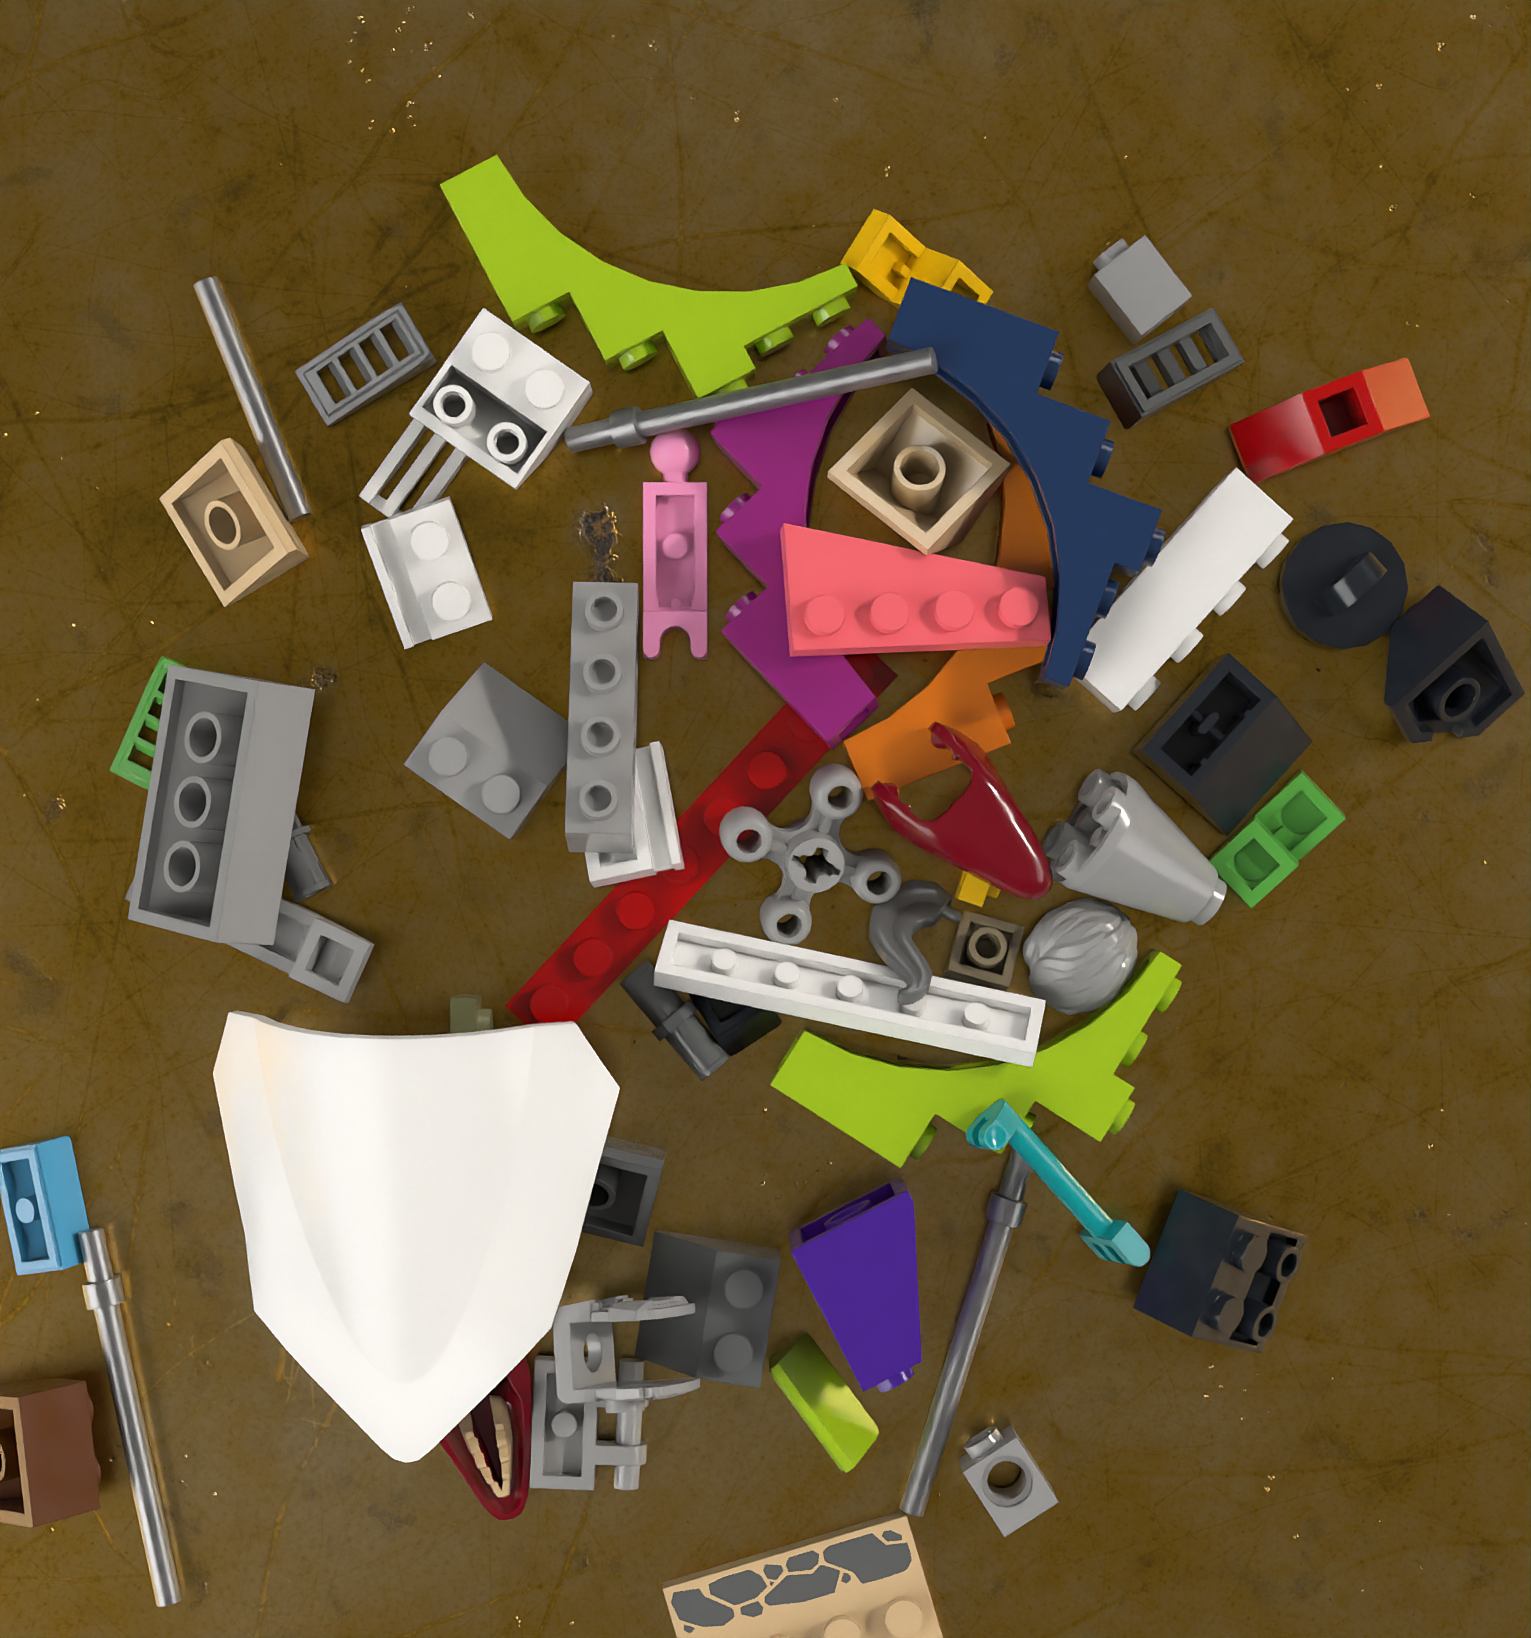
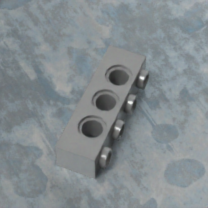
M573 582L565 837L569 852L633 853L640 623L638 583Z

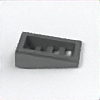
M400 302L297 369L295 373L328 427H331L436 365L437 361L407 310ZM393 331H396L409 353V356L400 362L385 339V336ZM371 344L375 345L388 367V370L379 376L363 351L364 348ZM351 356L367 382L366 385L358 390L341 364L342 361ZM329 369L346 396L345 399L335 404L319 377L320 374Z
M1211 308L1109 362L1097 374V381L1126 429H1130L1236 369L1245 361L1215 309ZM1196 333L1199 334L1215 362L1209 367L1191 339V336ZM1176 347L1192 376L1185 377L1170 348ZM1153 359L1169 387L1164 391L1147 364V361Z

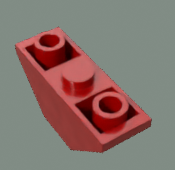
M1407 357L1358 371L1298 394L1229 425L1228 430L1246 477L1256 484L1429 418L1430 415Z

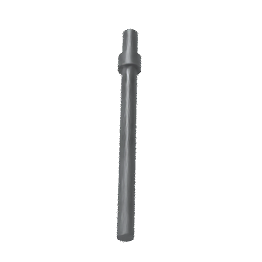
M928 347L644 411L639 406H632L611 411L608 419L566 428L565 441L569 451L572 453L615 444L619 449L645 444L648 436L934 374L938 371L937 359L933 348Z
M1013 1147L999 1191L991 1192L984 1215L985 1218L989 1219L987 1230L899 1506L900 1510L914 1516L922 1517L924 1515L1013 1229L1021 1228L1028 1203L1023 1201V1197L1032 1169Z
M103 1227L87 1229L78 1232L88 1280L82 1284L87 1310H94L156 1605L158 1607L169 1606L180 1602L182 1596L119 1304L125 1301L120 1275H113Z

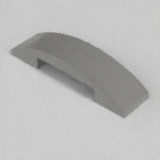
M134 879L125 897L128 901H131ZM281 897L273 945L226 943L289 973L288 977L343 1003H349L375 945L354 932Z

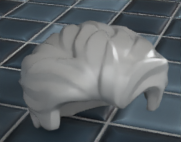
M1093 898L1077 899L1047 912L1023 945V957L1025 963L1030 968L1028 980L1034 996L1038 999L1046 1000V1005L1066 1015L1093 1011L1114 999L1131 977L1138 956L1136 948L1137 932L1131 925L1130 918L1122 913L1117 906H1112L1110 902Z

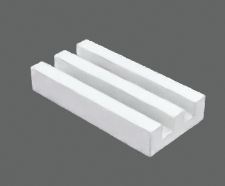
M413 419L359 494V497L388 518L402 512L399 510L400 506L447 442L435 433L392 494L385 500L380 494L428 429L416 419ZM455 448L413 508L437 501L469 456Z

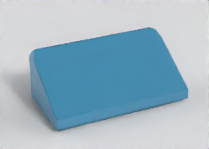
M56 1137L0 1149V1194L17 1276L63 1270L84 1263L78 1232L89 1229L70 1137Z

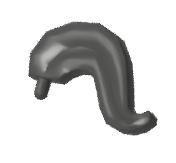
M911 879L902 883L897 894L889 901L875 904L872 908L868 937L878 956L907 985L905 988L898 990L897 999L901 1005L914 1004L923 999L929 991L933 974L927 960L912 940V935L924 927L935 926L942 916L952 922H959L962 918L961 912L950 906L953 896L935 882Z

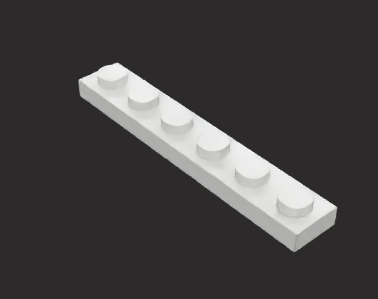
M673 920L668 922L654 970L653 984L658 987L1033 1067L1046 1000L932 976L929 991L923 999L914 1004L901 1005L897 999L898 990L905 988L907 985L888 966Z

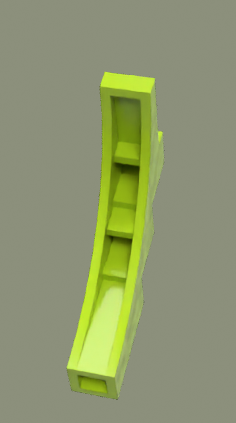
M497 155L440 184L450 207L517 332L529 326L531 332L536 333L556 324L566 315L562 308L573 303L608 370L621 364L624 371H628L644 364L658 354L655 345L665 341L695 399L748 388L746 383L755 379L756 368L748 353L757 349L761 357L767 356L791 343L795 339L791 331L814 320L817 327H821L840 318L851 310L847 301L856 296L858 285L846 263L800 282L754 291H695L648 281L601 261L561 234L525 198Z
M1151 949L1132 973L1122 991L1114 999L1094 1010L1081 1022L1037 1045L1033 1067L996 1059L953 1065L894 1062L848 1049L803 1026L769 1079L770 1085L900 1168L908 1156L918 1160L929 1146L937 1131V1128L930 1124L935 1114L966 1133L972 1122L999 1099H1004L1029 1128L1032 1127L1036 1115L1029 1110L1036 1101L1101 1142L1107 1131L1116 1135L1121 1130L1135 1106V1103L1128 1099L1135 1088L1114 1075V1072L1120 1063L1125 1067H1129L1133 1063L1147 1040L1148 1035L1141 1030L1154 1009L1162 1014L1177 995L1182 981L1175 978L1182 965L1161 951ZM1008 1142L1003 1148L993 1151L1001 1155L1005 1147L1007 1146Z

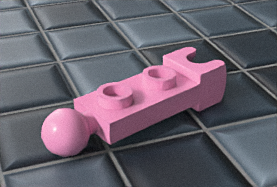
M685 428L660 433L655 436L651 443L650 455L656 469L663 473V482H643V658L645 660H656L659 658L662 638L667 632L675 629L687 633L691 641V652L696 660L708 659L707 482H688V473L694 470L698 464L701 450L694 434Z

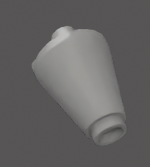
M1099 768L1090 773L1079 790L1078 800L1080 802L1074 808L1067 822L1063 820L1058 821L1050 829L1043 842L1042 848L1045 854L1051 858L1050 867L1053 873V880L1069 889L1182 923L1192 921L1197 925H1203L1208 922L1220 908L1227 890L1226 883L1218 878L1216 868L1136 780L1118 771L1108 774Z

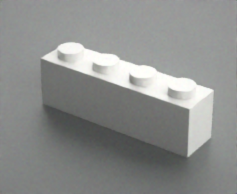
M1235 468L1230 471L1161 546L1152 567L1144 565L1140 572L1114 598L1105 619L1097 617L1094 620L1087 640L1096 643L1095 652L1084 679H1075L1113 713L1121 711L1127 704L1136 711L1161 684L1153 675L1165 661L1171 657L1176 663H1179L1202 639L1204 635L1196 629L1201 621L1212 609L1219 616L1223 615L1246 590V587L1238 580L1255 562L1264 569L1286 546L1289 540L1281 533L1292 522L1293 518L1239 469Z

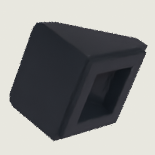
M688 993L716 1040L729 1056L736 1055L782 1023V1020L774 1011Z

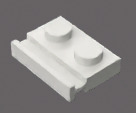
M450 496L361 527L404 649L414 647L415 644L429 639L434 640L492 620L490 607Z
M659 741L650 743V746L636 749L633 853L585 852L589 881L594 888L657 875L656 872L673 868L675 871L685 869L664 750Z

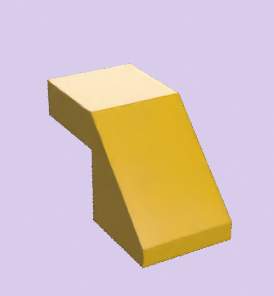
M873 209L840 262L841 265L846 263L850 272L874 294L898 309L901 306L911 277L986 304L993 294V291L960 260L926 248L890 214Z

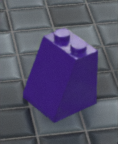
M901 1175L788 1233L790 1251L863 1392L876 1385L880 1392L888 1391L901 1385L914 1375L911 1367L922 1362L914 1202Z

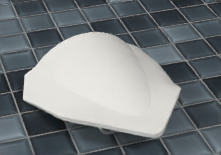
M243 1011L229 1012L213 1077L245 1233L254 1311L306 1372L382 1450L398 1461L405 1463L418 1461L434 1448L494 1389L551 1329L576 1253L620 1087L601 1062L577 1024L573 1021L529 1024L466 1033L383 1036L315 1031L279 1023L263 1015Z

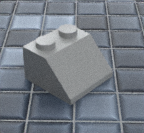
M484 662L440 712L404 765L508 839H516L567 767L568 721Z

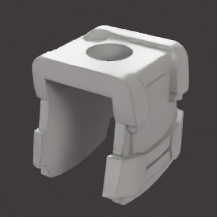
M623 1295L599 1301L589 1300L558 1308L553 1322L556 1387L560 1401L567 1404L605 1401L606 1413H627L645 1410L644 1400L664 1399L699 1389L700 1378L616 1381L612 1322L652 1320L695 1313V1303H688L684 1296L649 1297V1300L633 1301V1298ZM585 1340L589 1351L587 1366L584 1360Z

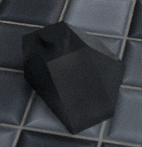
M1438 584L1422 600L1412 605L1405 615L1391 626L1384 703L1403 736L1411 743L1432 741L1434 733L1451 731L1459 738L1479 736L1525 694L1489 621Z

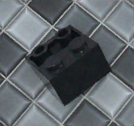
M1230 653L1216 657L1132 752L1219 831L1228 836L1313 741L1280 699Z
M1179 1189L1133 1308L1190 1337L1261 1354L1266 1340L1271 1337L1276 1328L1278 1309L1289 1281L1296 1275L1299 1269L1301 1250L1307 1236L1215 1199Z

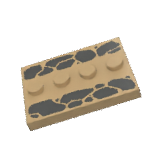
M904 1511L663 1582V1592L677 1638H943L908 1517Z

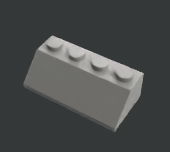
M169 664L129 907V920L216 943L274 944L315 689Z

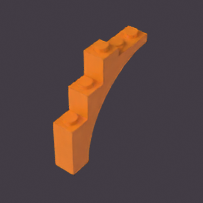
M982 415L991 449L1011 464L1009 472L998 487L1000 513L993 566L1044 576L1046 578V589L1049 592L1053 590L1054 581L1047 531L1031 485L1005 440ZM1048 604L1049 620H1050V631H1051L1052 608H1051V606ZM1047 645L1041 647L956 650L921 692L887 719L843 741L842 746L851 768L861 782L864 800L869 801L874 798L871 787L878 780L881 783H893L897 788H901L963 763L960 760H954L952 758L953 753L948 749H937L931 743V732L928 728L934 721L962 732L978 743L985 753L1011 744L1006 732L1016 727L1011 710L1003 693L1000 692L992 695L988 684L1043 662Z

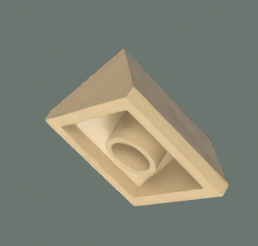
M911 388L828 471L827 478L927 556L963 541L1009 472L1011 464L915 389Z
M230 437L217 443L159 498L224 607L237 602L310 558L246 449Z

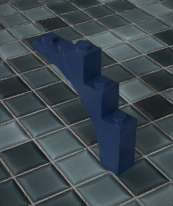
M911 277L885 350L894 354H901L932 347L938 365V371L934 374L968 399L1005 440L1027 477L1047 531L1054 581L1051 641L1047 644L1038 681L1059 689L1067 688L1070 686L1073 677L1080 680L1084 679L1092 661L1096 643L1087 640L1095 616L1103 619L1107 617L1119 582L1109 579L1111 572L1114 571L1132 577L1140 572L1142 564L1150 567L1154 565L1166 530L1156 527L1162 510L1088 483L1090 476L1102 478L1110 460L1115 442L1105 439V435L1111 421L1037 394L1039 387L1051 390L1059 371L1064 354L1053 350L1059 331Z

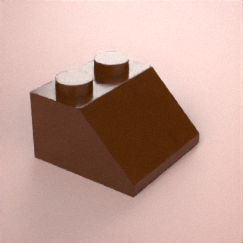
M51 1377L0 1383L1 1523L34 1528L100 1509L98 1487L101 1482V1471L99 1463L94 1456L91 1429L94 1409L91 1398L87 1393L86 1381Z

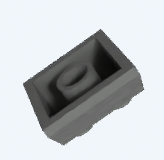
M655 1229L644 1300H649V1297L684 1296L688 1303H695V1313L662 1319L640 1320L635 1357L694 1378L760 1388L781 1263L780 1249Z

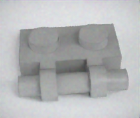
M536 1355L530 1488L594 1490L596 1465H614V1488L620 1490L638 1489L640 1465L645 1464L647 1460V1443L641 1440L642 1411L617 1413L616 1439L611 1441L597 1440L598 1407H605V1401L570 1404L560 1401L556 1387L555 1356ZM584 1357L587 1366L588 1357ZM619 1359L618 1381H643V1359ZM644 1400L645 1407L649 1406V1400Z

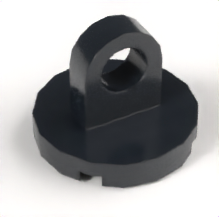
M1350 522L1322 526L1298 540L1283 560L1280 572V604L1289 623L1297 633L1314 645L1342 650L1362 647L1388 633L1391 626L1394 625L1403 612L1408 592L1405 564L1392 542L1370 527Z

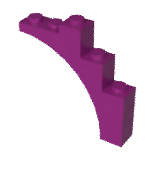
M869 318L856 329L852 325L846 326L827 344L824 350L827 356L810 373L802 369L791 378L886 357L889 351L885 350L887 345L886 335ZM856 391L715 421L714 423L717 426L710 432L717 448L758 489L752 497L748 493H744L729 504L720 516V521L723 524L716 530V533L722 544L765 588L758 596L751 591L739 599L726 614L725 618L729 621V624L721 631L728 642L832 750L862 724L879 705L874 694L843 655L790 657L780 530L783 523L810 528L817 475L831 434Z

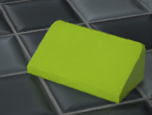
M803 1333L770 1357L769 1373L839 1469L847 1473L857 1465L877 1439L879 1434L878 1427L811 1335Z

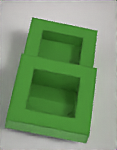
M1301 769L1267 800L1208 861L1216 868L1217 873L1252 908L1299 866L1298 861L1342 823L1346 817L1334 802Z

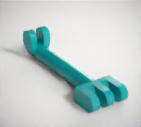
M999 1099L990 1105L968 1127L966 1139L969 1145L974 1148L999 1150L1008 1142L1085 1227L1079 1236L1101 1260L1133 1266H1143L1148 1262L1150 1249L1147 1243L1128 1222L1112 1220L1004 1099Z

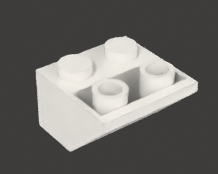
M483 308L409 415L517 490L558 445L565 435V429L570 427L593 395V391L589 381Z

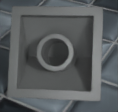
M606 1136L581 1232L643 1247L667 1150Z

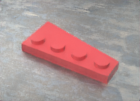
M783 523L780 536L790 657L1046 646L1051 641L1046 578L1044 576L932 553L926 556L917 550Z

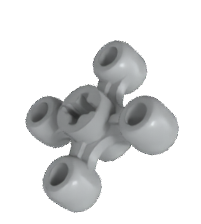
M832 763L824 765L811 778L809 791L812 805L807 818L795 820L785 828H778L770 824L760 811L752 807L741 806L729 811L720 823L719 836L721 844L730 857L737 861L748 863L757 861L760 858L770 859L781 868L783 875L781 886L777 892L765 898L759 912L762 930L772 942L793 946L803 941L811 930L812 918L809 909L811 897L814 893L830 889L837 882L849 885L861 899L876 904L889 901L900 889L902 880L900 868L889 853L877 848L853 852L845 848L840 842L839 830L844 818L851 816L858 810L863 798L860 780L850 768L842 764ZM844 786L842 792L837 796H828L834 787ZM754 830L750 837L737 839L742 831ZM819 847L823 854L819 856L814 855L816 848ZM802 854L808 856L805 863H802L799 858ZM882 871L878 878L867 880L872 873ZM787 914H793L791 919H789L788 921L783 923L778 922V920L782 916Z

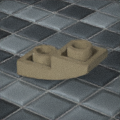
M963 910L942 978L1006 991L1010 986L1025 927Z

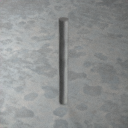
M216 276L200 280L193 285L286 518L289 523L303 519L312 514L219 280Z

